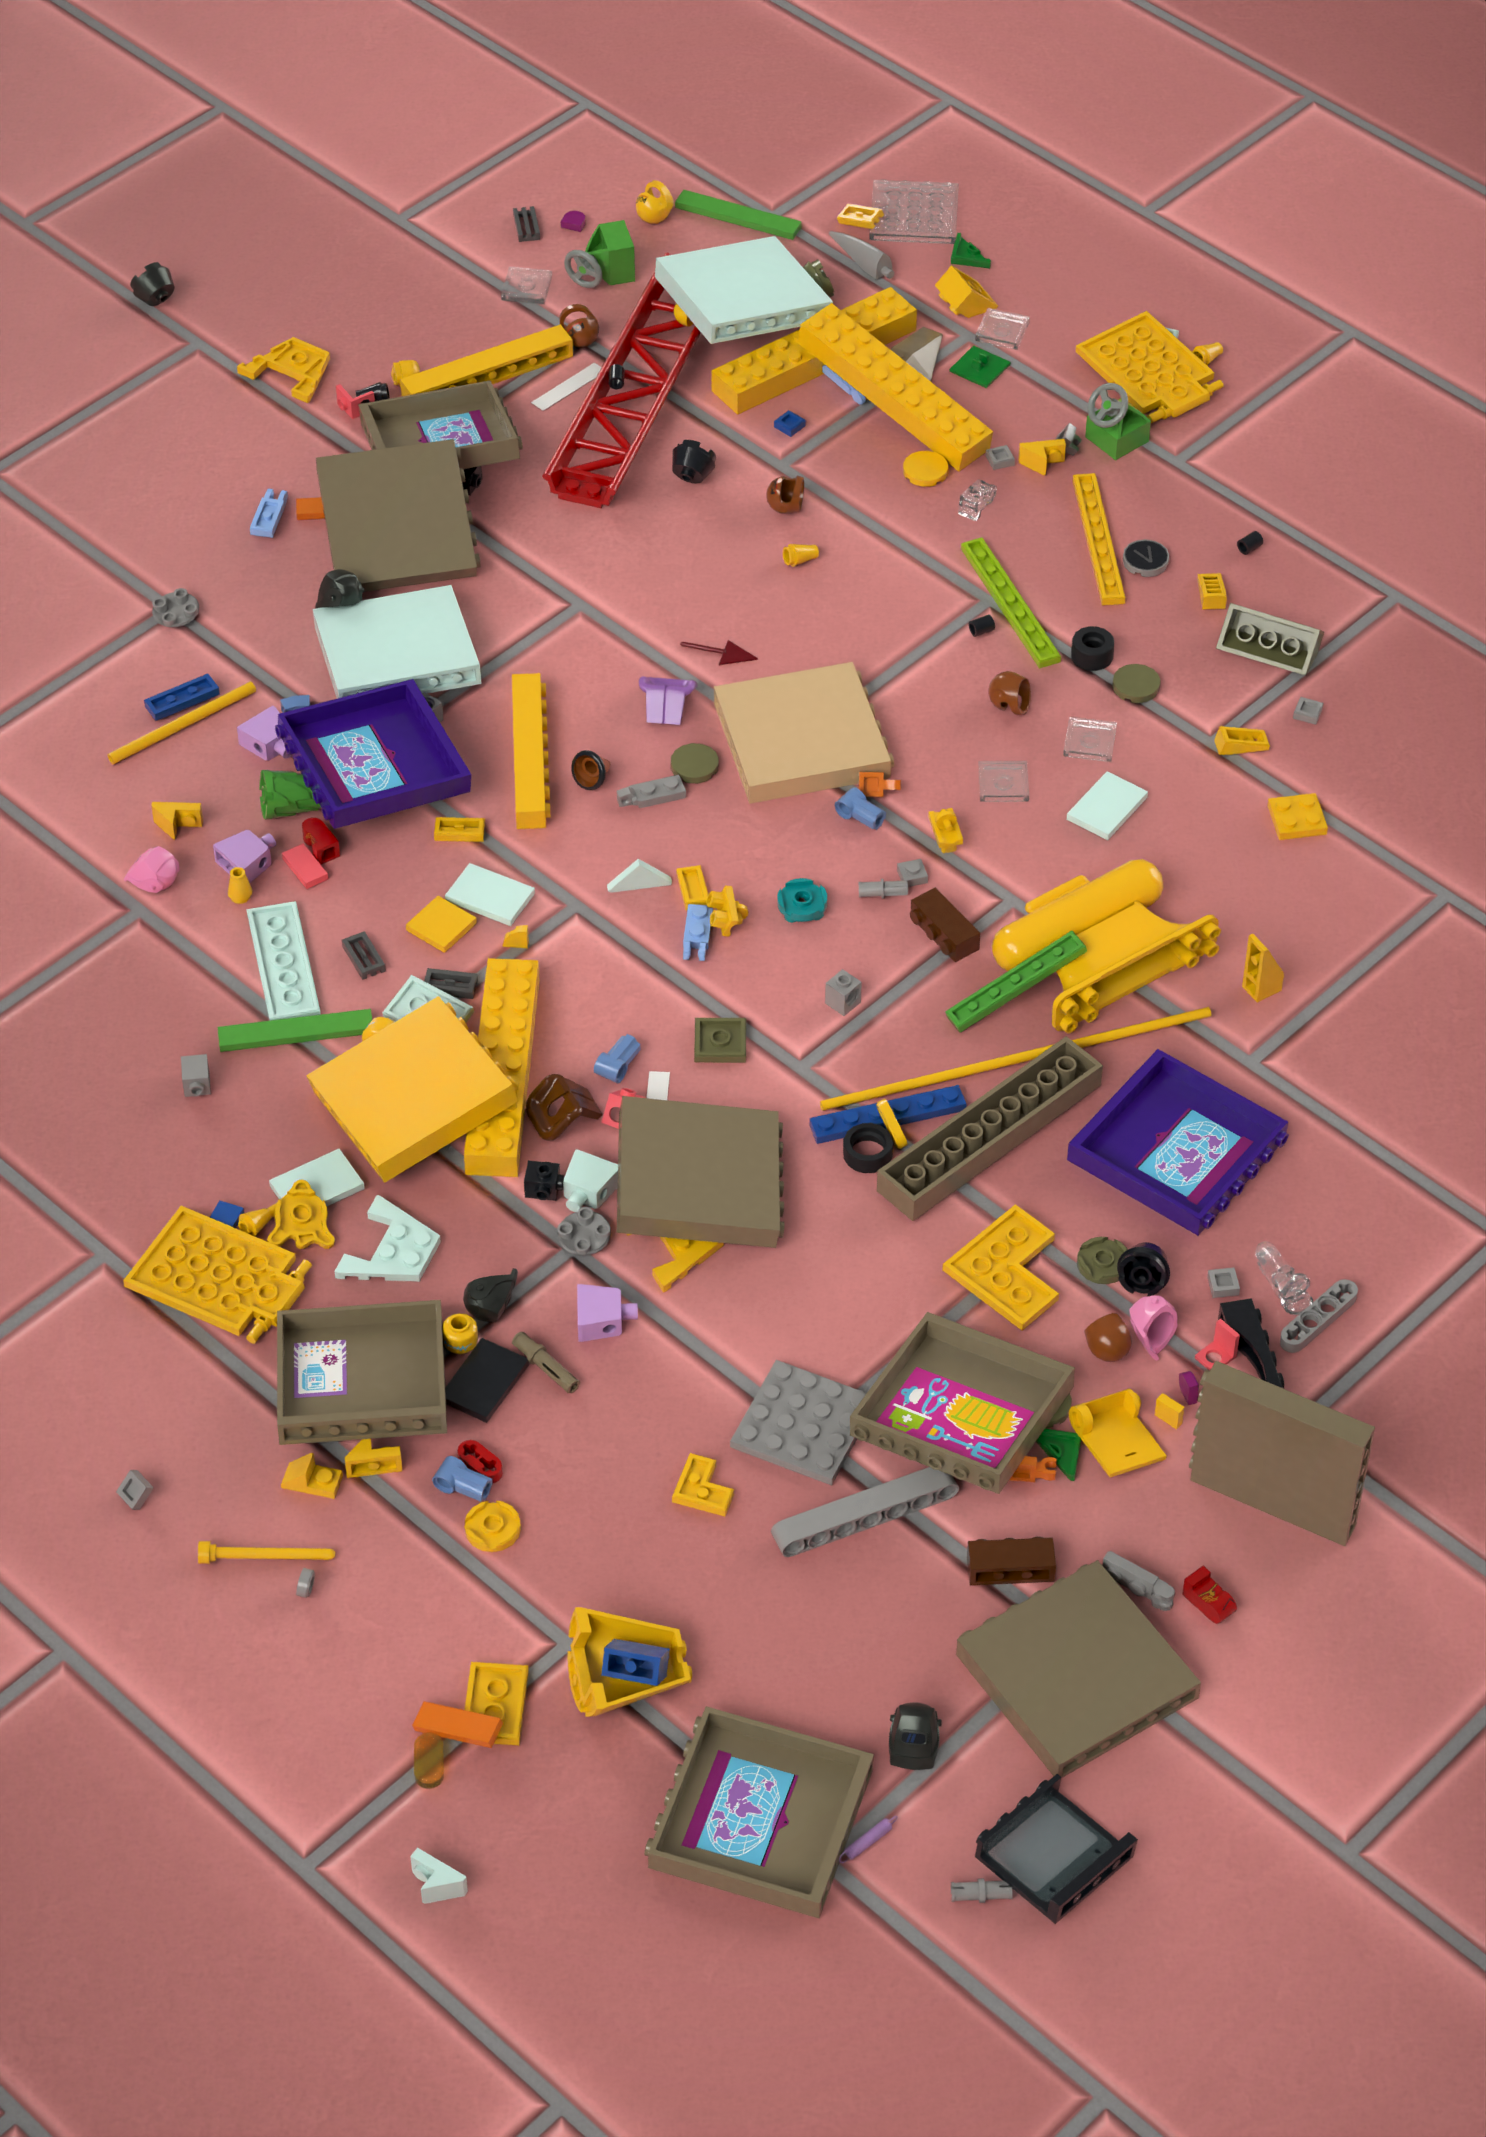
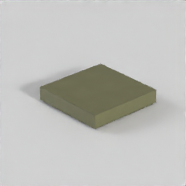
M695 1018L694 1062L746 1063V1018Z

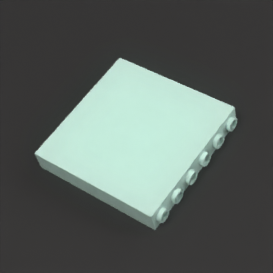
M776 236L656 258L655 278L710 344L800 327V324L829 304H833L829 296Z
M452 585L362 600L349 606L313 609L315 630L337 699L414 679L421 693H433L482 684L480 663Z

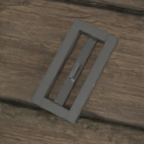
M531 206L530 210L522 207L521 211L513 208V217L519 242L540 240V231L534 206ZM528 216H531L534 234L532 235L528 221ZM519 217H523L527 235L522 233Z
M365 931L342 939V947L362 980L367 979L368 974L375 976L376 971L380 970L381 973L386 971L383 960ZM358 941H362L375 962L374 965L371 964ZM350 944L354 946L366 968H364Z
M427 968L424 982L453 997L473 999L478 975L475 973Z

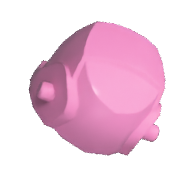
M159 846L151 847L134 862L124 877V881L128 880L136 887L147 892L158 893L173 884L179 872V862L164 848Z
M1161 1296L1142 1297L1129 1309L1130 1322L1144 1348L1157 1361L1159 1360L1157 1354L1168 1344L1178 1326L1177 1312Z

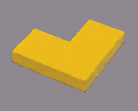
M690 1453L672 1495V1502L725 1517L734 1496V1489L710 1483L716 1468V1460Z

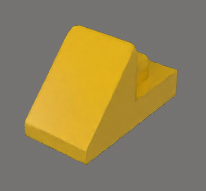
M1055 439L1019 443V464L1042 475H1046L1048 463L1065 462V440Z
M152 802L151 804L154 823L174 840L176 839L178 826L202 827L203 825L201 803Z
M361 1439L344 1457L347 1478L402 1471L400 1446L372 1449L371 1439Z
M309 1453L289 1462L281 1488L335 1499L343 1473L339 1469L315 1465L314 1453Z

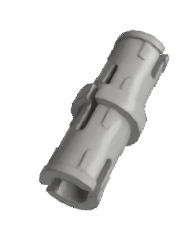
M984 1878L978 1879L977 1882H951L952 1902L979 1900V1903H985L986 1900L1012 1899V1887L1005 1881H985Z

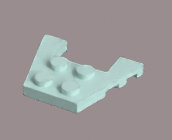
M377 1195L367 1212L368 1219L390 1225L371 1261L344 1254L334 1271L335 1278L345 1279V1276H358L359 1280H369L370 1277H385V1281L419 1282L441 1242L440 1235L391 1202Z

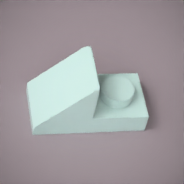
M418 1847L410 1856L413 1874L419 1880L426 1882L421 1888L422 1903L426 1904L463 1897L468 1892L465 1875Z

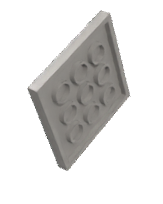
M776 1360L730 1440V1447L832 1486L857 1438L850 1436V1415L867 1393Z

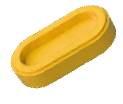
M884 1098L876 1102L877 1110L897 1149L907 1146L908 1143L887 1100Z

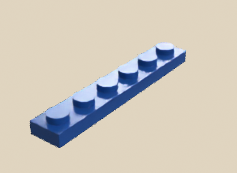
M959 1085L887 1101L899 1125L957 1113L965 1109L967 1105ZM877 1103L809 1118V1125L816 1143L820 1144L842 1139L848 1130L861 1123H873L881 1125L886 1129L877 1110Z

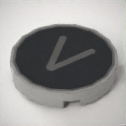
M1137 540L1128 544L1124 549V567L1133 574L1137 572L1143 577L1157 576L1166 570V566L1169 563L1168 550L1162 544L1153 540Z

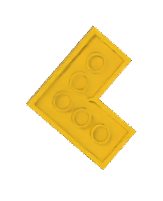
M1016 1204L943 1263L942 1271L1021 1331L1059 1300L1058 1292L1023 1267L1054 1241L1055 1233Z

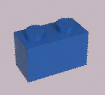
M613 1639L604 1647L601 1676L658 1686L667 1677L670 1649Z

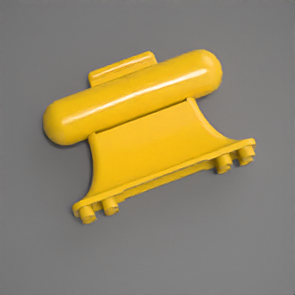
M1144 859L1130 860L1092 881H1089L1083 875H1079L1027 902L1025 910L1029 914L1001 928L995 934L991 946L997 964L1002 969L1009 971L1070 931H1073L1086 946L1087 952L1056 971L1060 978L1063 992L1055 998L1052 1007V1026L1057 1031H1065L1067 1034L1075 1031L1079 1022L1083 1020L1088 1023L1094 1021L1100 1009L1171 971L1174 972L1185 965L1188 968H1193L1199 962V958L1205 954L1208 957L1215 956L1219 951V946L1216 942L1221 929L1218 927L1219 921L1214 915H1206L1188 924H1177L1166 921L1148 910L1147 907L1154 904L1161 896L1164 888L1162 875L1154 864Z

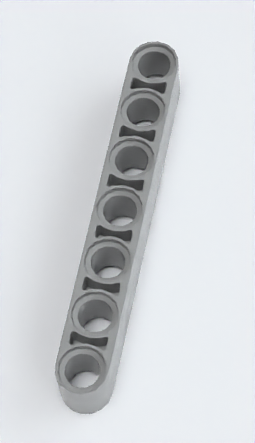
M928 1467L781 1520L772 1527L771 1534L783 1556H795L949 1500L958 1493L959 1486L952 1475Z

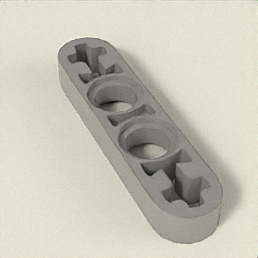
M1339 1280L1284 1327L1280 1338V1345L1283 1350L1290 1353L1299 1352L1356 1302L1357 1285L1350 1280ZM1328 1304L1333 1306L1335 1310L1325 1312L1321 1309V1306ZM1313 1320L1317 1323V1326L1307 1327L1303 1324V1321Z

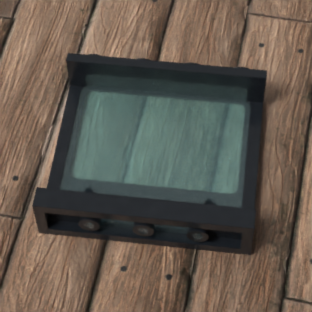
M1058 1774L1049 1781H1042L1035 1793L1030 1797H1023L1011 1813L1006 1812L998 1819L993 1828L982 1831L976 1840L977 1848L975 1858L1000 1879L1008 1883L1012 1889L1054 1924L1060 1921L1133 1858L1138 1841L1130 1832L1118 1841L1058 1792L1062 1778Z

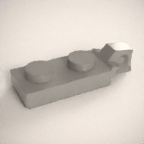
M679 775L634 784L617 790L619 807L638 805L639 808H644L686 797V790Z

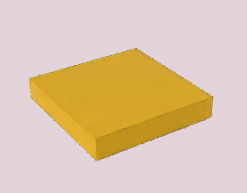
M436 896L406 924V931L445 953L477 924V919L442 897Z

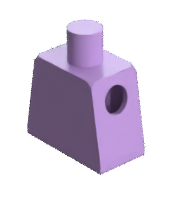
M275 706L269 707L237 727L239 745L265 761H269L279 754L285 759L291 757V755L286 753L283 740L278 739L276 735L275 725H278V714L280 712Z
M250 830L242 831L213 845L215 862L229 875L233 868H243L249 883H251L270 867V849L276 846V841L270 833L258 838Z
M577 1284L578 1342L619 1336L622 1334V1320H638L637 1303L621 1304L620 1289Z

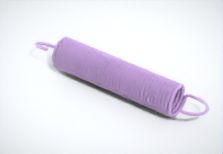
M894 1816L890 1820L884 1818L845 1848L841 1856L846 1853L848 1858L853 1860L892 1830V1824L898 1817Z

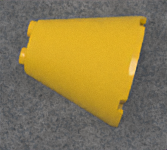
M575 1607L568 1634L569 1638H574L570 1645L571 1651H567L568 1673L576 1706L580 1712H585L586 1717L601 1715L692 1681L691 1666L683 1661L687 1648L685 1641L681 1639L679 1629L587 1608ZM613 1639H620L669 1648L667 1677L658 1686L601 1676L604 1647Z

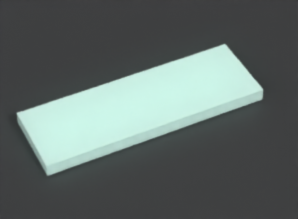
M296 901L246 909L269 1021L321 1015Z

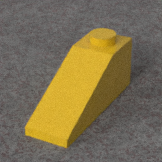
M1250 934L1242 987L1258 1003L1282 991L1284 973L1265 945L1254 934Z

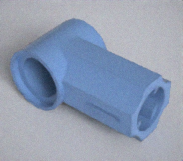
M851 788L834 805L836 812L842 818L850 819L853 817L871 829H879L886 818V812L867 801L863 792L857 788Z
M629 1034L621 1036L608 1053L603 1052L599 1055L594 1065V1073L617 1084L620 1083L626 1075L628 1065L641 1050V1044L637 1042L635 1037Z
M453 1456L445 1458L432 1478L434 1486L440 1491L447 1494L456 1491L480 1502L486 1500L492 1486V1478L468 1469L464 1462Z

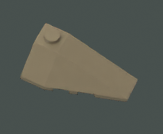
M922 327L892 347L891 350L929 381H932L933 370L936 365V358L943 334Z

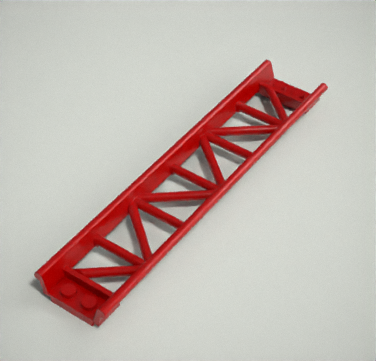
M666 252V253L663 255V257H664V256H669V255H671V254L668 253V252ZM655 272L542 475L543 479L548 481L550 493L558 494V499L602 508L603 505L609 506L701 334L699 329L694 326L685 344L649 337L650 335L686 327L677 320L643 328L652 311L657 309L674 313L673 310L676 305L658 301L664 291V287L655 278ZM641 344L679 352L680 355L669 374ZM632 348L659 376L656 377L625 370L624 379L651 384V386L606 397L610 390L608 384L609 368L614 364L623 366ZM659 393L648 414L611 406L616 403ZM603 413L642 422V426L632 445ZM594 417L622 448L583 439ZM580 448L614 455L601 460L568 467L576 450H580ZM621 464L614 478L591 473V471Z

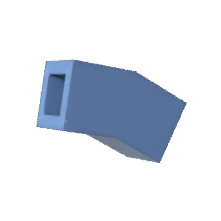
M309 695L292 696L280 700L282 713L311 706Z

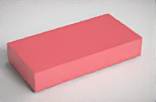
M304 843L282 853V859L306 889L328 880V873Z

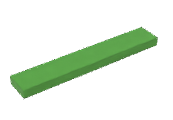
M683 190L675 201V208L791 240L795 238L801 229V221Z
M1070 931L945 1011L946 1016L961 1033L1087 952V948L1073 931Z
M371 1009L217 1027L220 1052L362 1035L365 1028L372 1021Z

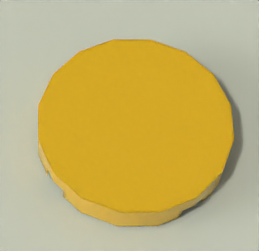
M918 451L906 457L903 463V475L905 478L910 479V483L921 487L935 486L937 482H943L948 475V462L942 455L936 452Z
M496 1500V1503L484 1501L472 1507L465 1518L464 1529L466 1538L472 1546L481 1551L497 1552L505 1550L515 1543L520 1534L521 1524L519 1514L513 1506L503 1501Z

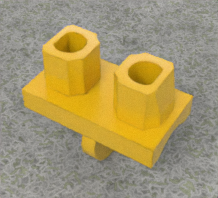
M953 808L942 809L940 812H928V818L942 853L955 852L957 845L963 844V837Z
M725 885L722 892L711 891L706 898L707 907L717 909L713 910L710 915L711 927L721 928L722 936L729 937L731 935V928L742 924L749 914L747 906L740 904L739 901H735L732 886Z

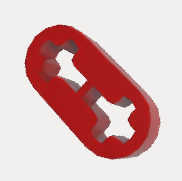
M466 1440L458 1446V1459L464 1462L468 1469L492 1478V1484L502 1478L503 1472L500 1459L479 1442ZM485 1467L488 1469L495 1468V1471L487 1470L485 1472Z

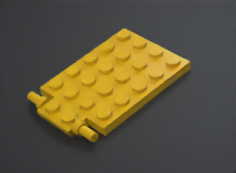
M1148 311L1076 345L1075 352L1108 383L1120 385L1127 393L1128 402L1141 413L1145 414L1159 407L1157 411L1147 415L1151 423L1170 416L1175 418L1209 401L1213 392L1224 387L1221 380H1217L1209 385L1205 384L1214 379V372Z
M180 1206L123 1282L124 1287L237 1336L242 1334L254 1317L256 1318L254 1321L255 1326L249 1332L246 1339L250 1343L255 1344L262 1333L267 1332L272 1325L277 1327V1311L289 1310L305 1289L303 1284L304 1276L312 1267V1264L308 1260H303L295 1271H291L289 1275H286L296 1261L295 1253L189 1208Z

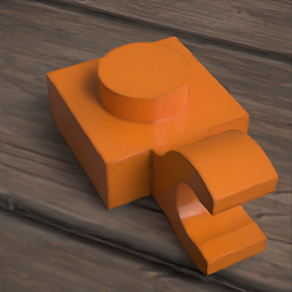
M859 772V790L863 792L865 797H883V790H901V780H884V772Z
M1026 1455L1009 1480L1035 1482V1478H1042L1048 1481L1055 1480L1056 1470H1048L1046 1468H1056L1057 1459L1046 1457L1037 1462V1457Z

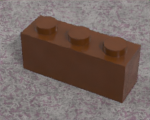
M936 887L911 900L910 918L913 923L919 925L925 931L927 937L930 940H934L942 952L948 955L954 962L980 950L981 933Z
M1053 1537L1006 1538L1003 1540L978 1539L968 1541L967 1565L970 1586L1055 1582L1056 1559Z

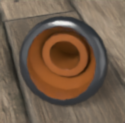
M583 750L577 753L572 760V776L581 788L596 790L603 784L611 764L595 752Z

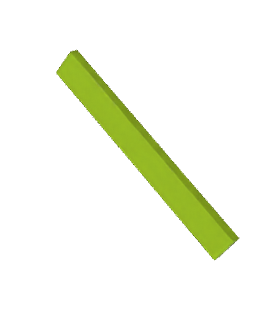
M981 537L961 543L962 552L1038 668L1060 663L1061 655L984 539Z

